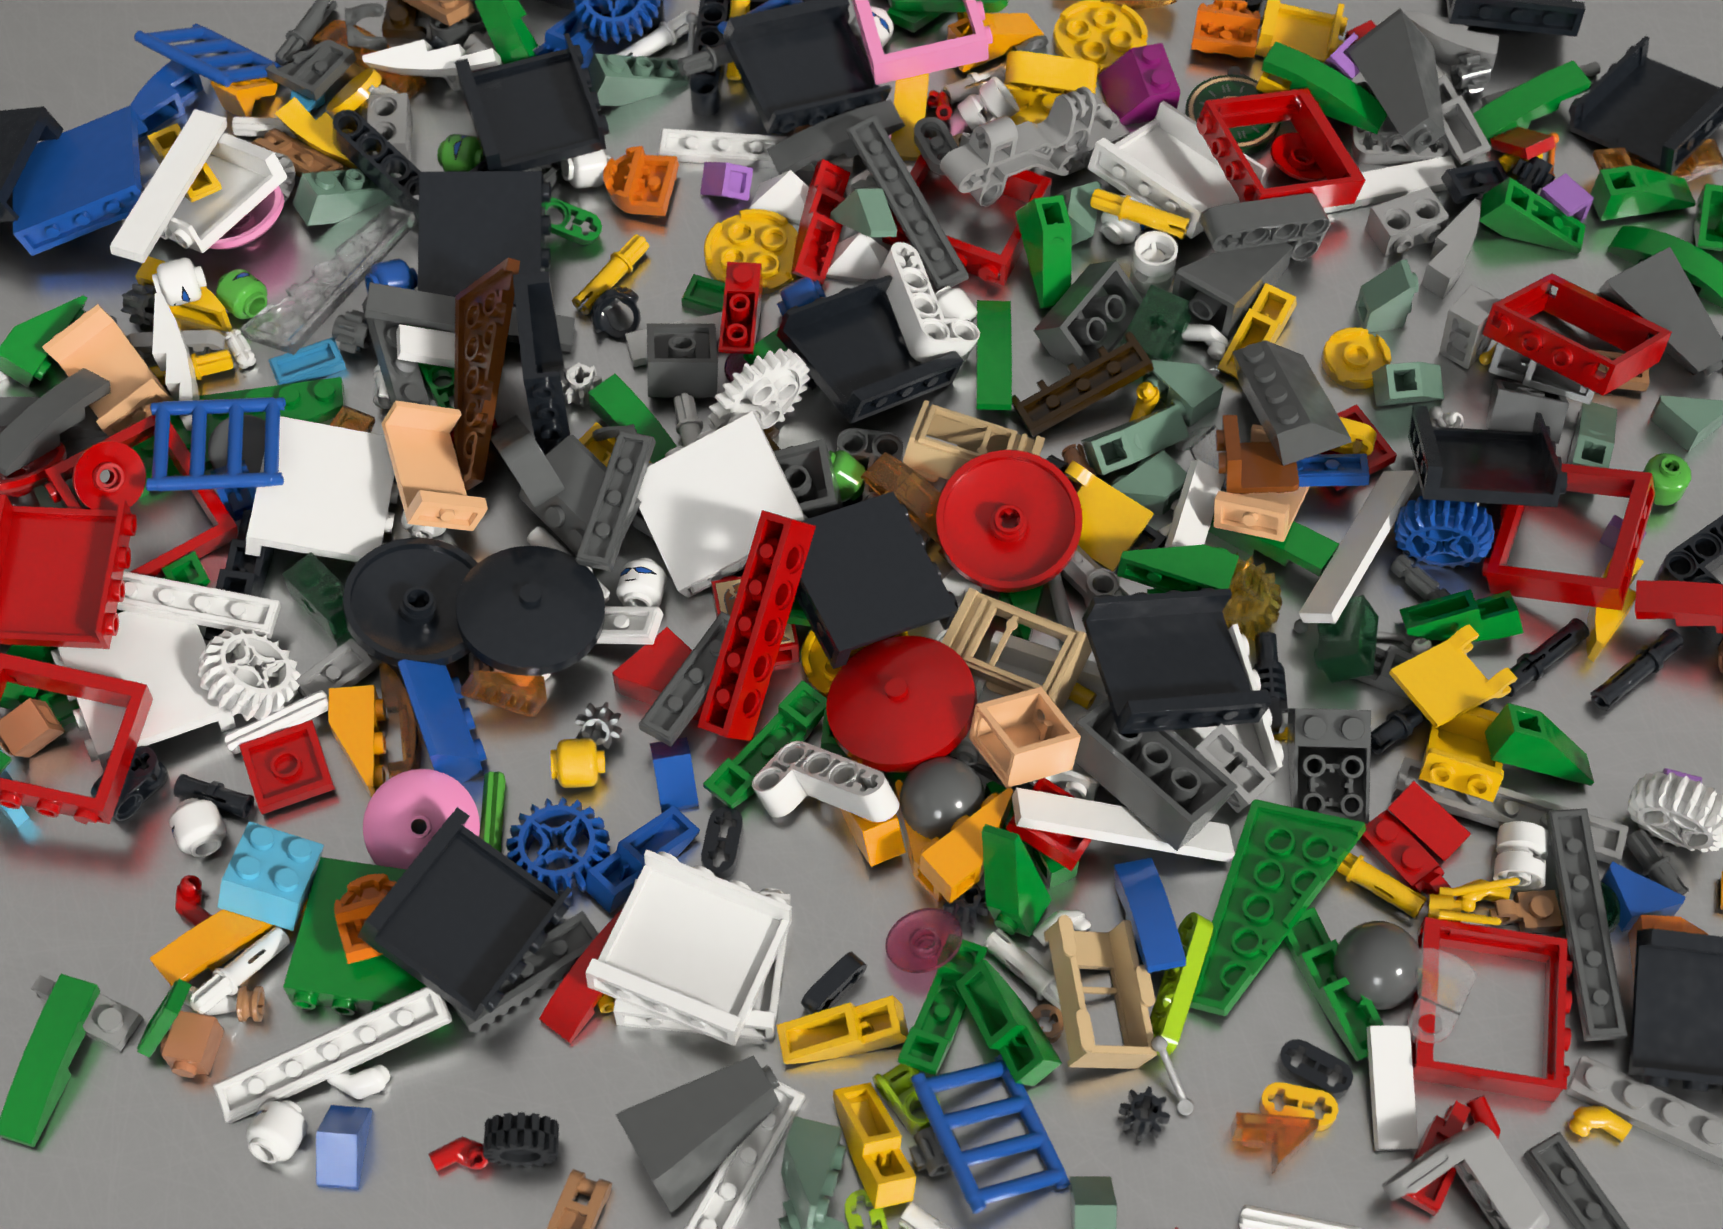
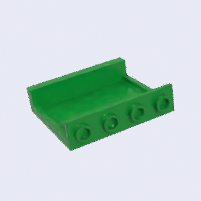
M320 857L283 985L288 998L295 1006L303 1009H315L316 1006L330 1007L332 1011L342 1015H354L355 1011L370 1013L427 987L384 955L348 964L334 912L336 899L340 900L347 892V885L350 882L371 874H386L390 881L397 882L406 869Z

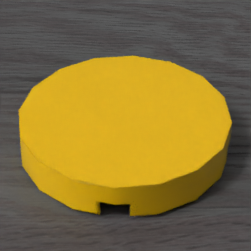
M374 67L361 72L332 98L326 107V111L333 119L342 110L354 111L369 98L371 93L368 89L372 84L375 88H378L382 81L381 75Z
M1360 327L1344 328L1336 331L1325 343L1321 355L1322 367L1328 377L1340 386L1350 389L1373 387L1372 372L1391 363L1390 348L1383 338L1379 335L1375 337L1368 333L1369 330Z

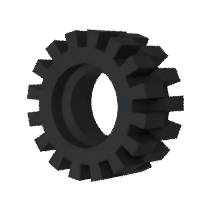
M518 1112V1115L504 1113V1117L495 1115L493 1119L488 1118L484 1129L483 1157L491 1163L497 1162L498 1165L502 1166L510 1164V1167H518V1165L532 1167V1164L537 1166H543L544 1163L550 1164L558 1158V1121L555 1119L551 1120V1117L546 1115L539 1117V1114L536 1113L525 1115V1112Z

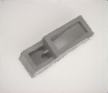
M1405 11L1408 18L1433 45L1437 61L1453 66L1459 64L1458 56L1473 53V55L1480 54V59H1486L1492 71L1497 56L1499 36L1467 31L1468 25L1451 24L1449 18Z
M1447 75L1438 78L1445 129L1443 137L1449 145L1448 150L1460 164H1463L1491 151L1490 144L1462 95H1457Z
M1476 198L1436 237L1430 255L1432 260L1427 265L1421 285L1442 299L1456 284L1472 249L1480 220L1481 201Z

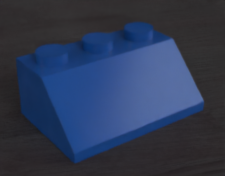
M405 659L398 661L397 663L433 769L451 776L459 783L484 776L480 762L487 760L480 738L473 740L469 730L475 729L476 726L469 707L462 709L459 703V699L465 698L458 676L451 678L446 665Z

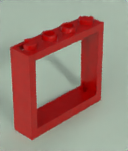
M1308 88L1206 100L1197 119L1196 126L1198 132L1203 136L1213 157L1216 158L1222 168L1226 179L1238 195L1240 203L1313 193L1317 196L1323 208L1355 203L1365 182L1364 176ZM1291 121L1327 180L1264 189L1228 128Z
M920 154L910 172L918 188H920L930 170L922 154ZM1025 170L1007 177L1002 194L1025 203H1029L1034 198L1050 197L1052 179ZM891 211L897 228V236L882 237V242L889 245L897 242L911 245ZM1018 223L1001 255L947 236L967 273L1002 286L1008 280L1024 249Z
M1551 273L1494 303L1482 334L1605 396L1659 363L1672 332ZM1552 285L1558 288L1556 296L1551 294ZM1541 311H1545L1626 351V353L1611 360L1529 318ZM1600 363L1609 368L1608 372L1603 373L1598 370Z
M151 415L102 441H116L133 447L154 436L155 415ZM170 422L168 456L181 476H189L190 452ZM83 451L45 470L48 483L44 487L54 504L61 502L64 508L82 509L66 481L72 478L75 463ZM214 489L191 490L214 527L131 571L132 573L162 578L165 576L162 568L195 551L200 559L228 544L232 539H237V525Z
M1562 463V472L1567 473L1566 491L1630 498L1606 578L1507 566L1525 505L1502 504V523L1500 529L1496 528L1494 530L1493 551L1491 557L1485 558L1482 570L1483 576L1487 577L1490 593L1499 594L1510 590L1511 595L1514 597L1622 611L1655 497L1652 473Z
M0 653V701L7 682L126 708L95 798L0 778V805L11 809H20L21 805L35 808L36 812L48 817H58L59 814L73 816L74 820L85 825L88 822L110 824L153 701L147 684Z
M1425 917L1417 931V944L1422 953L1423 963L1420 985L1413 995L1411 1051L1414 1080L1554 1102L1562 1090L1567 1089V1077L1570 1075V1067L1564 1065V1052L1569 1050L1571 1042V1029L1565 1027V1016L1569 1014L1572 1005V992L1566 990L1567 977H1570L1573 968V961H1570V955L1567 954L1568 939ZM1439 946L1546 963L1542 1078L1433 1061Z

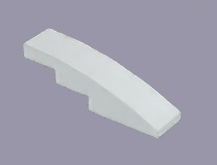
M424 39L362 55L363 62L370 68L374 67L375 70L415 76L440 77L458 75L455 62L463 59H468L472 72L502 65L500 55L493 48L467 55L466 51L459 44L433 50L432 46Z
M155 293L152 354L160 370L166 371L165 384L174 401L200 400L195 369L184 336L163 294ZM179 415L186 430L191 431L192 415Z

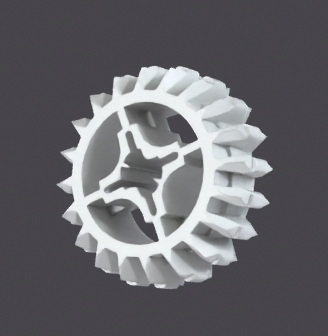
M237 627L232 632L224 630L222 634L215 636L213 640L209 641L200 655L197 675L201 678L200 687L209 690L207 699H216L219 702L218 709L226 707L231 710L232 717L239 713L243 715L246 721L254 716L262 722L269 714L280 711L285 706L290 705L298 693L300 685L296 680L301 674L296 671L297 662L289 659V650H281L278 647L279 641L271 642L267 639L266 634L258 636L253 629L244 633Z
M1656 772L1655 774H1645L1643 778H1639L1631 791L1627 811L1631 814L1630 818L1638 823L1640 829L1649 831L1650 836L1662 839L1663 843L1669 842L1677 848L1681 846L1689 851H1694L1695 849L1701 852H1708V850L1718 851L1720 847H1723V795L1717 794L1714 787H1706L1701 784V781L1696 782L1687 776L1680 777L1674 773L1666 775L1662 772Z

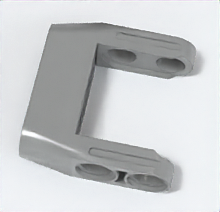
M1477 1122L1437 1144L1382 1184L1390 1200L1393 1201L1407 1193H1417L1454 1167L1494 1229H1545L1549 1225V1218L1545 1209L1498 1138L1482 1122Z

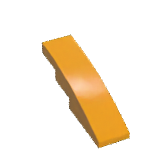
M308 899L306 900V903L301 913L305 911ZM222 909L178 937L149 959L171 987L178 979L188 983L207 968L213 973L216 968L221 967L240 951L247 949L272 928L278 926Z

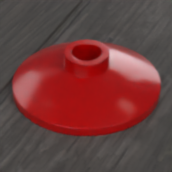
M1285 133L1274 140L1270 153L1273 162L1282 172L1302 181L1312 182L1326 178L1298 133Z
M102 441L88 447L77 459L73 469V486L78 498L90 509L118 510L120 500H126L130 508L143 493L146 484V470L138 453L128 445L116 441ZM107 469L110 473V478L107 482L103 483L100 480V474L103 470Z

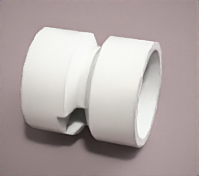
M997 77L991 78L979 88V95L972 93L958 105L961 116L972 131L976 126L1003 116L1011 117L1019 111L1015 98Z
M1151 231L1142 234L1135 241L1130 280L1138 291L1144 294L1155 295L1163 293L1171 286L1178 246L1170 235L1164 232Z
M1513 821L1501 825L1497 833L1496 850L1499 855L1495 858L1493 879L1519 878L1520 883L1518 885L1508 886L1511 887V891L1516 892L1537 891L1543 888L1546 880L1547 864L1544 859L1548 854V831L1540 825L1525 821Z

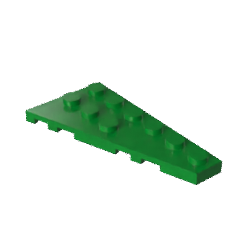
M341 377L199 396L200 400L284 397L286 406L285 410H280V416L314 423H322L346 413L344 384ZM265 412L244 413V415L256 416L265 421ZM229 413L207 414L205 471L213 468L208 456L210 436L217 425L229 418ZM171 415V424L190 452L191 431L186 430L179 415ZM154 436L133 446V449L144 463L146 482L147 478H152ZM168 456L167 476H181ZM146 484L140 498L150 494L149 491L146 490Z
M1257 799L1252 801L1212 920V936L1189 1008L1226 1016L1365 833V822Z

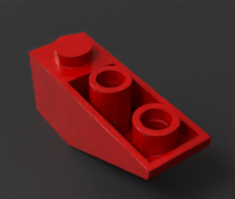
M727 262L719 353H754L763 291L761 263Z

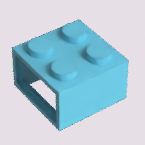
M249 821L222 878L217 908L293 931L310 894L319 860L322 857L324 844Z

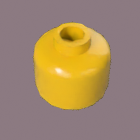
M591 738L563 739L558 742L557 749H551L552 780L558 779L559 784L563 788L592 787L598 781V773H606L605 751H597L596 743Z

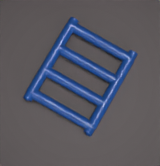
M197 23L190 28L150 33L139 30L134 35L136 42L225 87H229L234 82L266 78L268 75L265 69L272 64L277 69L282 67L278 63ZM199 39L204 40V41H201V42H193V43L178 44V45H170V44H169V43L184 42V41L199 40ZM225 51L229 53V54H222V55H215V56H208V57H200V58H195V57H193V56H196V55H204V54H211V53H218V52H225ZM245 64L254 65L250 67L230 69L224 71L218 69Z
M264 397L151 403L150 409L152 415H155L152 478H147L146 490L181 491L283 485L284 477L282 472H279L280 410H285V398ZM265 412L264 472L242 473L244 413ZM229 413L227 474L204 475L207 414ZM171 415H192L189 476H167Z
M1001 1054L994 1059V1062L928 1078L925 1077L924 1073L915 1074L911 1077L919 1101L973 1214L980 1213L986 1209V1204L1053 1185L1056 1186L1057 1190L1070 1186L1066 1171L1024 1085L1015 1083ZM1002 1077L1011 1097L944 1114L934 1093ZM1019 1112L1029 1132L1028 1134L961 1151L952 1129ZM1037 1149L1047 1169L978 1188L969 1166Z

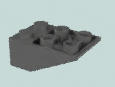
M1288 708L1287 749L1291 807L1365 822V824L1369 823L1371 710Z

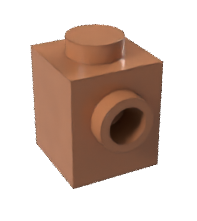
M29 698L0 719V746L10 755L30 758L63 734L65 730L46 701Z
M180 1011L172 1023L171 1029L167 1031L161 1040L160 1051L162 1057L171 1068V1071L179 1076L194 1078L196 1074L210 1076L224 1030L216 1017Z

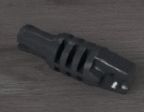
M1261 632L1255 636L1256 664L1253 666V669L1257 671L1260 677V690H1268L1272 701L1269 706L1272 716V725L1270 726L1272 733H1279V728L1282 724L1281 713L1288 712L1285 669L1278 662L1276 634Z

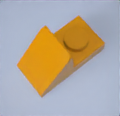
M268 77L234 82L229 87L211 80V85L223 108L236 116L251 117L255 100L275 95L278 86L277 82Z

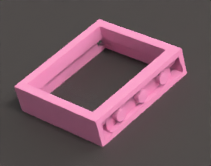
M851 0L875 85L989 60L988 44L993 43L990 27H984L983 25L985 12L982 1L963 0L973 35L884 54L869 0Z

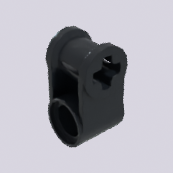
M136 747L113 817L118 821H124L134 815L140 806L166 783L168 777L167 769L162 762L158 761L157 755L149 747ZM136 758H137V759L139 760V762H140V764H138V765H137L136 762H135V759H136ZM153 774L155 775L156 780H153V778L151 777ZM103 775L91 788V796L93 798L96 797Z

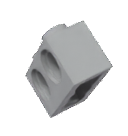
M408 93L369 95L368 108H363L362 117L411 162L412 111ZM367 151V152H365V153H368V155H377V154H378V153H376V152H374V151Z
M1427 187L1372 206L1365 229L1383 256L1386 257L1394 253H1404L1411 247L1425 242H1434L1436 237L1445 229L1449 215L1431 188Z
M1471 284L1448 310L1439 354L1469 369L1479 358L1480 354L1491 344L1492 339L1482 333L1492 305L1500 299Z
M1222 723L1194 748L1238 786L1236 791L1226 801L1237 813L1248 806L1275 780L1267 769Z

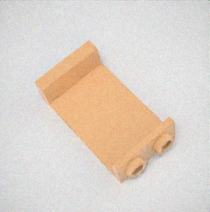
M99 304L83 313L79 319L62 332L57 333L49 342L42 346L60 364L68 377L85 368L110 381V393L89 405L98 417V420H96L97 424L109 437L151 416V403L174 401L115 320Z
M395 401L381 423L407 524L474 531L488 510L485 498L467 496L450 435V432L461 417L459 409Z
M1252 425L1250 442H1270L1261 425ZM1299 487L1297 491L1284 493L1233 494L1218 491L1214 499V527L1284 542L1309 487Z

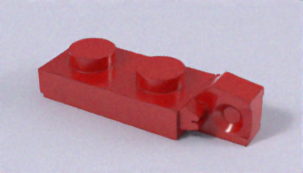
M1387 809L1366 824V831L1359 840L1398 881L1415 892H1423L1428 898L1429 894L1439 895V887L1451 888L1442 877L1445 872L1439 866L1440 864Z
M1455 1101L1454 1105L1448 1107L1443 1118L1436 1115L1428 1125L1412 1162L1437 1144L1463 1131L1462 1128L1471 1108ZM1452 1167L1417 1193H1407L1401 1198L1434 1216L1439 1212L1457 1171Z

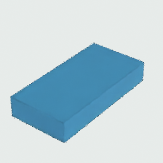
M333 337L268 360L278 385L314 381L346 370L345 362Z

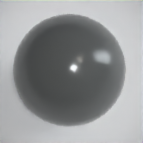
M937 757L917 765L906 776L900 792V808L905 821L914 831L930 839L935 837L941 839L951 831V827L959 818L964 815L972 816L981 809L980 806L986 799V794L980 777L968 764L952 757Z
M1369 921L1355 926L1342 937L1334 956L1333 967L1334 974L1338 980L1346 977L1350 984L1342 989L1348 997L1358 1003L1362 995L1372 1000L1376 1010H1386L1405 1003L1414 995L1420 985L1423 961L1417 942L1402 927L1386 921Z

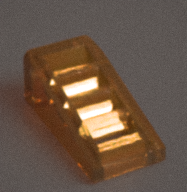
M474 670L461 688L462 696L532 717L539 713L547 701L544 676L541 675L522 676L505 672Z

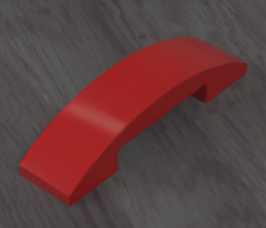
M623 908L602 929L578 958L554 992L539 1018L543 1024L570 1044L595 1014L593 1008L604 995V993L588 987L585 972L592 958L598 960Z

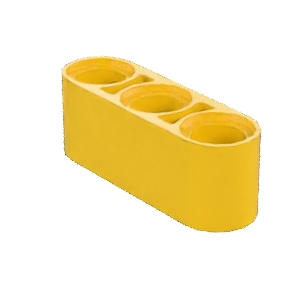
M1011 51L1007 53L1004 85L1007 89L1015 91L1067 94L1084 86L1090 89L1092 93H1095L1098 64L1088 60L1027 51Z

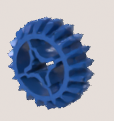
M574 0V3L576 5V15L580 19L582 27L585 30H589L590 35L594 38L600 35L601 40L605 43L612 37L614 42L618 44L621 37H626L631 42L632 34L637 33L643 36V27L652 28L653 23L651 19L658 18L659 12L657 8L660 7L661 0ZM597 11H601L602 14L611 15V17L602 16Z
M1419 496L1417 501L1410 500L1407 506L1401 507L1394 528L1397 547L1403 550V554L1414 556L1416 562L1423 561L1429 565H1438L1440 567L1450 566L1453 569L1457 565L1469 567L1471 562L1478 563L1482 557L1488 556L1491 544L1494 542L1495 531L1493 530L1492 516L1487 514L1485 507L1477 506L1476 502L1423 499V496Z
M563 796L558 805H552L551 800L546 798L544 803L545 808L539 809L538 806L532 804L530 807L532 815L528 816L520 813L518 817L520 825H511L510 833L512 838L506 841L507 850L510 852L507 853L506 857L557 894L558 891H565L567 886L570 889L578 887L580 891L585 893L587 889L585 880L588 870L600 863L604 858L610 856L611 853L610 846L607 845L610 837L608 831L603 830L605 827L603 819L601 817L595 818V812L591 806L582 810V804L578 799L571 806H568L567 800ZM584 834L589 840V845L586 853L581 857L578 855L576 847L579 844V838ZM536 839L539 841L541 848L537 852L538 857L532 862L528 858V852L532 842ZM556 846H559V848L565 846V849L558 850ZM572 891L569 894L568 898H571L573 893Z

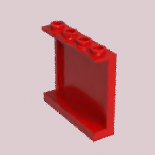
M0 494V644L110 649L112 636H116L119 629V616L116 613L118 602H123L125 596V583L122 580L124 569H129L131 564V550L128 547L130 536H135L137 531L136 515L131 513L126 500H120L118 510L12 506L8 496Z

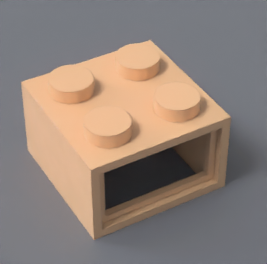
M1042 687L976 704L969 734L971 742L1006 788L1072 770L1081 738Z

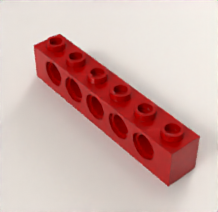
M761 511L697 727L726 738L752 740L814 535L815 525L768 511Z

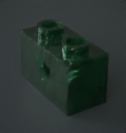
M1154 285L1150 286L1126 332L1131 331L1150 360L1170 361L1176 348V344L1173 343L1178 333H1185L1191 320V315L1188 314V300ZM1124 336L1120 341L1121 346L1127 343Z
M312 552L282 573L293 599L335 641L349 631L343 614V592L345 585Z
M1364 595L1351 597L1335 624H1317L1319 641L1318 648L1314 651L1315 663L1318 669L1324 671L1332 683L1369 676L1374 673L1379 616Z

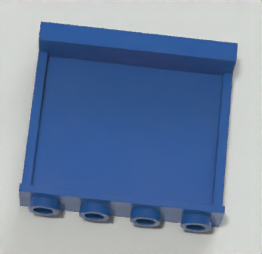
M131 105L63 132L59 139L44 140L36 144L13 189V210L19 216L17 221H13V235L32 256L125 219L132 211L145 190L141 185L138 135L147 132L148 128Z

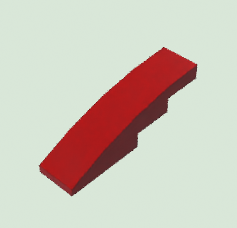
M824 159L817 162L808 190L798 230L792 273L802 278L809 277L813 282L818 280L821 286L824 284L843 226L830 219V214L846 199L843 195L851 174Z
M1637 580L1635 599L1636 619H1675L1676 626H1715L1717 633H1723V584Z

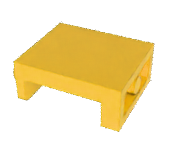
M1267 0L1255 55L1266 57L1276 41L1323 63L1344 42V40H1339L1338 37L1344 36L1348 17L1343 16L1345 4L1338 3L1335 14H1328L1280 3L1281 0Z
M1477 706L1436 729L1431 724L1419 779L1494 802L1504 777V770H1502L1503 763L1491 760L1485 731L1499 713Z

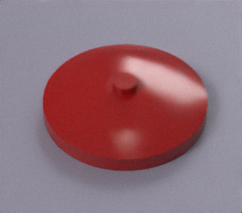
M993 451L982 454L965 463L946 483L940 495L936 513L938 541L952 567L973 584L997 592L1027 591L1055 578L1073 558L1082 531V508L1073 484L1053 463L1025 451Z
M898 636L875 642L853 655L846 665L841 667L833 679L828 692L826 713L830 729L837 744L851 759L879 771L905 772L911 771L917 765L927 760L947 756L962 742L971 728L977 704V691L968 665L955 650L931 638Z

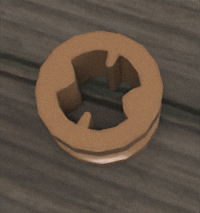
M241 986L237 995V1017L239 1022H246L249 1017L253 1018L254 1022H261L265 1009L264 988L262 986H255L254 990H249L248 986Z
M1051 1004L1036 1006L1031 1011V1014L1038 1024L1041 1017H1049L1048 1022L1055 1021L1052 1025V1030L1044 1032L1052 1044L1061 1037L1063 1032L1062 1013L1056 1006Z

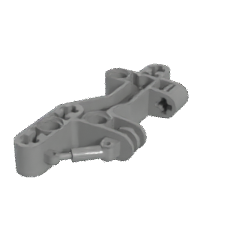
M1083 86L1076 89V91L1057 96L1048 117L1041 123L1036 124L1027 121L1015 125L1010 117L1003 116L976 126L969 143L948 152L941 160L940 169L961 193H970L981 206L986 207L1000 198L1004 191L1007 177L1033 167H1038L1061 176L1074 173L1088 167L1097 141L1105 138L1115 144L1131 133L1119 121V117L1112 113V110L1095 93H1092L1090 89Z

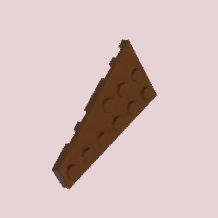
M509 257L455 296L454 409L461 411V417L454 426V450L466 491L483 482L486 473V462L515 297L513 275L519 273L520 267L519 260Z

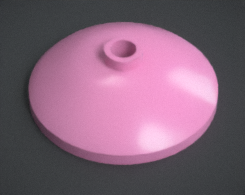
M278 186L216 241L210 249L227 250L237 248L265 234L277 221L284 205V196L280 187Z
M415 769L393 776L373 794L364 814L363 836L371 858L376 865L407 870L457 807L470 816L464 827L479 837L480 818L472 796L461 783L439 771ZM417 819H422L427 824L426 831L422 834H416L413 831L412 825Z

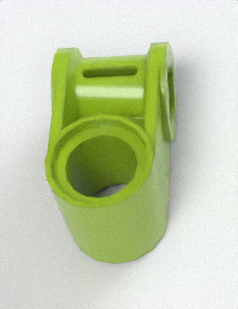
M900 1063L883 1075L877 1073L872 1077V1080L882 1099L893 1109L907 1131L914 1136L919 1131L930 1127L931 1124L928 1118L919 1119L911 1114L915 1109L923 1108L911 1081L913 1075L921 1073L920 1070Z

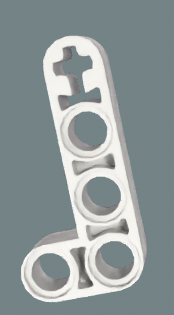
M897 242L893 244L879 271L880 278L888 275L893 278L886 294L909 353L915 360L926 363L956 351L966 362L979 339V329L967 319L944 318L917 250L907 243Z
M793 741L782 747L757 773L752 781L753 790L767 813L771 817L776 818L789 814L807 795L872 822H884L897 813L900 805L885 775L881 771L804 741Z

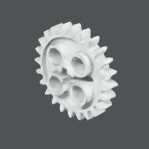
M781 348L775 354L771 350L768 351L764 359H761L759 355L756 356L754 364L751 366L745 363L740 374L735 372L732 374L734 380L731 383H724L722 385L726 390L715 395L718 402L710 406L713 413L708 416V419L711 421L709 427L718 430L727 425L729 419L743 412L750 413L751 411L762 421L763 425L761 427L763 430L772 427L778 421L784 422L785 413L795 410L792 405L802 400L799 394L808 388L804 384L810 380V377L807 375L810 370L806 363L796 352L793 353L790 349L784 352Z

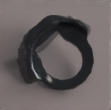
M618 286L606 290L592 305V315L590 316L596 333L606 331L610 336L625 338L626 333L636 331L641 321L640 310L637 306L639 300L637 293L627 287ZM620 301L632 310L634 317L632 325L624 331L613 328L605 313Z

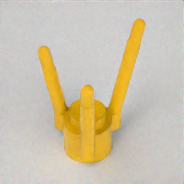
M1514 877L1454 888L1439 887V895L1429 894L1428 917L1455 922L1464 921L1500 925L1501 919L1498 917L1461 912V900H1454V896L1518 885L1520 879Z

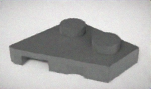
M328 39L315 45L310 50H303L292 55L293 62L277 69L272 64L265 70L269 79L317 101L356 61L353 50Z

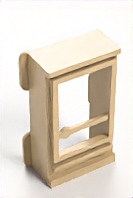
M924 400L908 441L901 471L930 482L938 481L939 477L949 480L961 466L985 453L998 450H1019L1040 456L1045 438L1036 436L1035 440L1027 437V434L1020 435L1017 434L1018 431L933 404L928 406L929 401ZM926 435L931 436V437H934V438H937V439H940V440H943V441H946V442H950V443L956 444L957 446H954V445H951V444H948V443H945V442H942V441H939V440H936V439H932V438L926 437Z
M970 587L941 642L955 650L963 658L972 675L986 680V687L990 691L1005 697L1042 687L1060 711L1063 710L1092 652L1085 632H1079L979 593ZM994 615L1008 619L1006 622L1007 628L988 664L973 657ZM1018 623L1064 642L1043 686L995 666L1012 631L1018 627Z
M1061 915L1057 922L1044 932L1045 941L1049 942L1070 1057V1060L1067 1061L1068 1067L1138 1069L1157 1055V1051L1152 1047L1154 1035L1148 1007L1155 1003V995L1150 973H1147L1144 965H1139L1131 920H1123L1109 933L1074 931L1071 918L1067 915ZM1079 969L1110 970L1113 988L1083 987ZM1084 994L1115 996L1124 1046L1095 1045L1091 1018L1086 1009Z

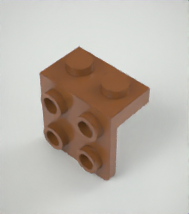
M1223 415L1222 430H1216V451H1222L1218 452V473L1225 474L1226 492L1248 494L1297 491L1299 489L1297 462L1283 466L1271 442L1240 443L1237 415Z

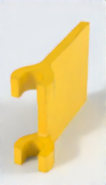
M1072 460L1065 470V474L1068 475L1071 481L1081 486L1077 494L1082 508L1083 520L1078 545L1095 562L1115 572L1119 566L1122 552L1131 549L1154 513Z
M1470 624L1459 629L1448 640L1389 671V675L1435 729L1492 698L1499 699L1506 696L1512 690L1509 685L1517 680V677L1508 667L1502 669L1488 680L1467 657L1466 653L1474 647L1471 641L1479 637V634Z

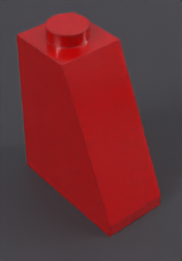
M666 627L656 636L653 645H644L612 672L615 690L620 695L653 705L693 650ZM704 703L693 716V720L699 721Z

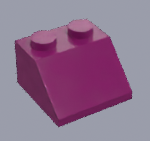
M1162 43L1131 48L1097 77L1106 105L1112 110V113L1119 117V121L1123 126L1154 120L1162 101L1178 109L1181 90Z

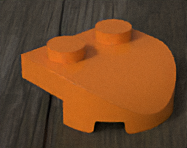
M1214 0L1213 4L1207 6L1202 3L1197 11L1191 49L1200 50L1203 53L1228 54L1236 58H1254L1261 20L1259 11L1251 12L1248 10L1247 2L1243 0Z
M643 146L627 148L625 155L617 160L611 158L604 168L603 179L607 192L614 204L624 212L666 216L679 162L677 156L645 155Z
M386 874L366 875L350 882L347 885V892L340 900L336 899L334 912L348 964L382 955L357 936L367 918L396 884V882L390 881Z

